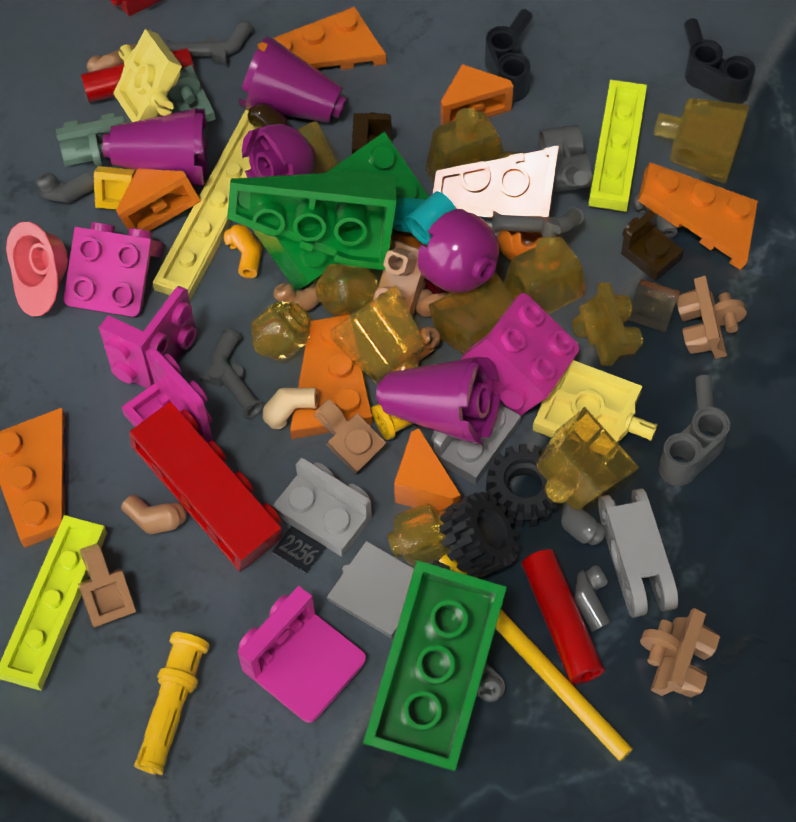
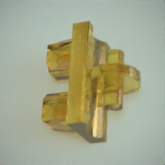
M600 282L597 286V294L579 307L580 315L573 319L571 325L575 335L587 337L590 344H595L601 366H612L620 355L635 354L643 344V338L640 329L624 327L623 322H626L632 315L633 306L628 295L614 294L611 283Z

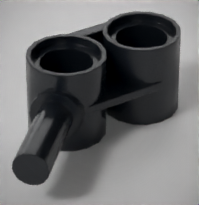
M526 9L520 10L509 27L496 26L489 30L486 35L485 67L488 73L511 80L513 84L512 102L523 100L529 91L530 61L518 49L519 37L532 20L531 12Z
M695 18L688 19L684 23L691 47L685 71L687 83L730 106H738L746 102L755 75V65L753 62L743 56H732L724 59L722 47L713 40L703 38L698 20Z

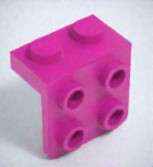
M91 222V229L74 227L64 292L65 304L72 307L130 317L139 316L142 312L150 256L161 258L164 242L153 240V232L129 228L128 235L114 233L115 226L96 222Z
M181 286L175 288L144 331L109 315L99 326L112 373L125 383L130 384L134 382L145 388H149L154 384L146 351L151 347H155L162 356L168 353L176 360L183 349L187 350L190 348L197 333L188 290Z
M522 293L514 299L490 333L470 347L461 359L473 357H488L496 366L499 381H492V392L500 394V400L513 412L521 416L548 397L579 352V345L529 295Z
M151 347L146 351V356L154 384L121 407L124 416L136 427L171 401L179 411L186 409L193 416L199 426L197 432L206 442L213 440L209 425L213 421L205 409L204 403L208 401L205 393L195 381L187 383L181 376L180 367L171 355L166 353L162 356L155 347Z
M298 586L289 596L285 594L275 602L270 610V617L260 628L253 627L245 634L239 644L237 653L242 671L304 722L312 723L317 720L364 667L366 656L362 650L315 614L312 595Z

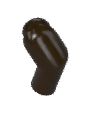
M258 103L248 111V120L253 126L264 127L273 124L288 126L286 117L269 104Z

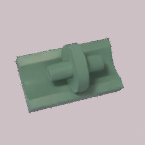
M192 65L180 70L177 84L170 89L167 98L174 107L173 110L170 109L172 113L205 108L206 121L216 120L214 110Z
M115 113L101 115L98 121L83 124L75 120L65 122L63 128L56 129V136L65 166L90 161L94 162L95 167L103 166L102 159L110 158L104 157L103 135L110 134L111 126L124 124L123 116L117 117Z

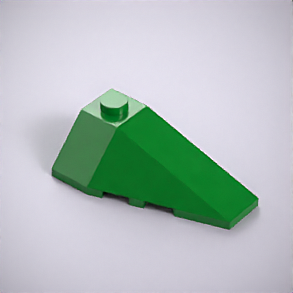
M354 171L232 178L230 180L227 219L272 237L281 235L299 243V248L309 252L312 249H316L333 256L334 262L344 266L386 270L383 263L390 247L397 202L396 176Z

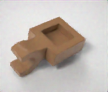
M330 399L322 404L314 414V417L334 435L326 443V446L354 474L386 444L358 413L347 421L340 409Z
M93 544L79 549L90 579L78 583V587L91 625L97 627L135 613L136 610L123 571L117 569L108 572L99 545Z

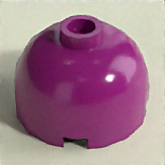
M273 124L251 130L244 137L242 158L249 156L251 169L245 171L247 178L315 174V150L297 129L284 124Z
M454 209L445 213L431 226L428 233L433 236L427 248L421 244L418 252V268L424 278L447 292L468 293L480 287L492 277L498 262L499 243L493 228L472 212Z

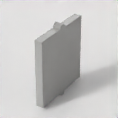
M366 541L350 565L343 566V575L328 594L327 601L392 639L414 568Z

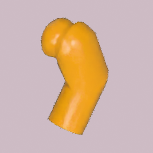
M234 224L225 231L224 242L226 245L230 244L231 249L238 248L241 252L238 273L245 278H255L258 274L262 245L247 226Z

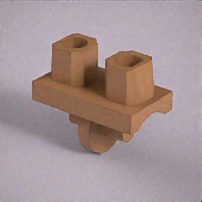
M392 240L383 263L386 270H383L378 290L375 291L372 309L406 322L412 321L420 291L425 289L427 284L418 268L419 248L398 240Z
M706 276L695 278L696 289L675 296L682 321L701 316L703 319L701 324L683 328L685 344L690 354L712 350L715 359L726 357L727 353L720 325H724L728 333L736 332L738 330L737 322H740L747 315L746 306L743 301L731 299L730 293L727 292L718 296L719 303L715 304Z
M693 608L690 610L688 617H677L673 620V623L661 620L658 630H644L640 642L644 648L650 651L647 662L653 666H658L650 689L651 691L661 696L672 691L688 697H694L702 693L708 677L707 673L691 665L690 662L693 654L703 660L712 657L720 639V635L703 625L705 613Z

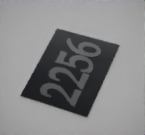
M291 526L272 553L307 574L327 547Z

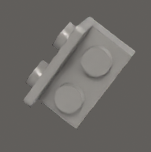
M499 404L497 421L493 432L489 438H480L483 443H469L434 431L431 438L433 451L443 467L476 485L488 469L490 463L494 461V457L503 449L521 424V416Z
M301 458L296 463L297 476L273 504L272 508L282 520L343 557L372 520L369 496L357 485L349 484L347 486L334 478L333 473L323 464L318 462L312 464Z

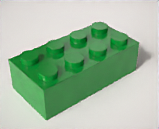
M385 132L326 172L357 171L396 176L397 198L407 197L426 200L429 197ZM252 229L295 290L308 285L337 264V262L333 261V256L316 249H312L309 252L299 248V243L281 235L272 237Z
M416 561L362 744L450 771L456 770L507 587L422 561Z

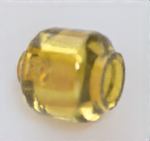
M339 263L328 265L316 283L317 298L332 315L364 313L370 308L375 291L378 290L377 280L368 268Z
M275 301L251 322L250 331L254 349L263 357H269L276 361L287 360L310 340V317L295 302Z
M426 503L398 513L393 520L394 531L387 533L394 556H403L405 561L414 567L417 560L429 563L447 555L450 547H443L441 540L446 538V535L441 534L439 531V526L444 524L440 518L441 514L445 513V510L438 511L435 506Z

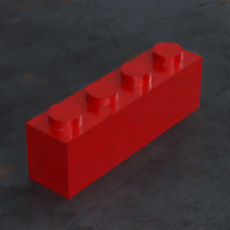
M170 401L129 431L131 447L233 566L241 572L280 540L282 528L279 525L282 523L281 519L269 504L261 505L251 494L254 492V489L241 472L237 471L234 474L224 463L226 457L221 448L213 440L206 442L197 432L199 426L193 416L186 409L179 411Z

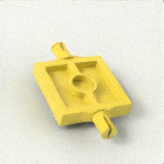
M145 29L134 49L126 44L120 47L122 51H118L125 66L113 94L132 122L160 115L167 116L172 113L170 109L173 110L174 107L167 98L170 89L177 84L182 67L159 34Z
M572 360L548 397L541 401V408L533 422V431L611 461L619 441L628 432L652 441L658 424H653L634 416L635 406L642 390L641 385Z

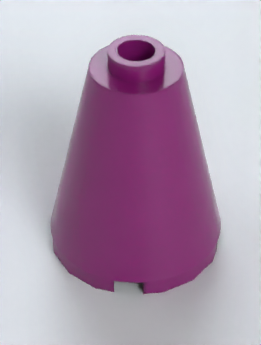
M268 36L264 37L262 42L268 46L264 52L257 49L253 56L241 89L248 92L247 100L239 98V106L250 109L258 103H266L285 116L330 123L332 117L339 119L347 100L346 97L341 96L343 88L275 39Z
M195 108L171 113L167 116H157L111 126L110 134L103 135L104 157H110L112 165L127 169L184 171L192 185L205 186L207 176V140L205 139V132H202L203 129H207L205 108Z
M488 357L455 360L389 372L379 382L376 397L386 414L469 443L481 444L483 441L480 438H489L497 421L500 394H492V381H499V376L494 362Z

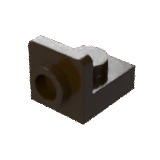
M375 112L353 114L352 154L384 132L392 142L391 114Z
M649 210L640 219L638 217L633 218L624 228L621 254L656 282L682 260L684 250L655 228L657 214Z

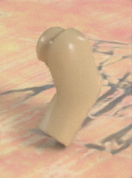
M278 389L263 408L264 422L272 429H281L287 425L286 420L295 408L316 409L319 404L318 389Z

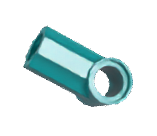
M439 191L434 192L426 200L399 197L396 202L393 228L397 231L410 232L422 244L428 245L433 236L428 233L431 226L445 213L457 208L445 194Z

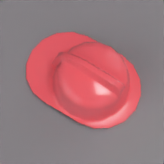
M30 221L20 222L11 229L6 247L14 292L19 306L25 313L33 317L42 316L50 311L56 300L58 285L68 269V253L64 243L56 235L44 232L39 225Z

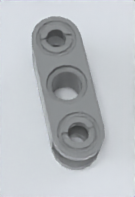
M643 488L634 489L631 495L632 503L619 506L615 505V501L612 500L610 495L600 496L598 499L600 520L605 528V538L630 616L636 618L647 615V597L642 578L649 577L660 610L665 612L677 609L678 594L675 580L645 490Z

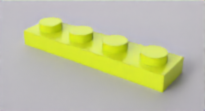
M610 80L589 206L627 212L647 89L645 84Z
M66 515L63 516L0 661L1 680L42 690L80 600L81 593L78 583L87 581L89 578L79 549L93 544H97L101 548L107 535L105 526Z

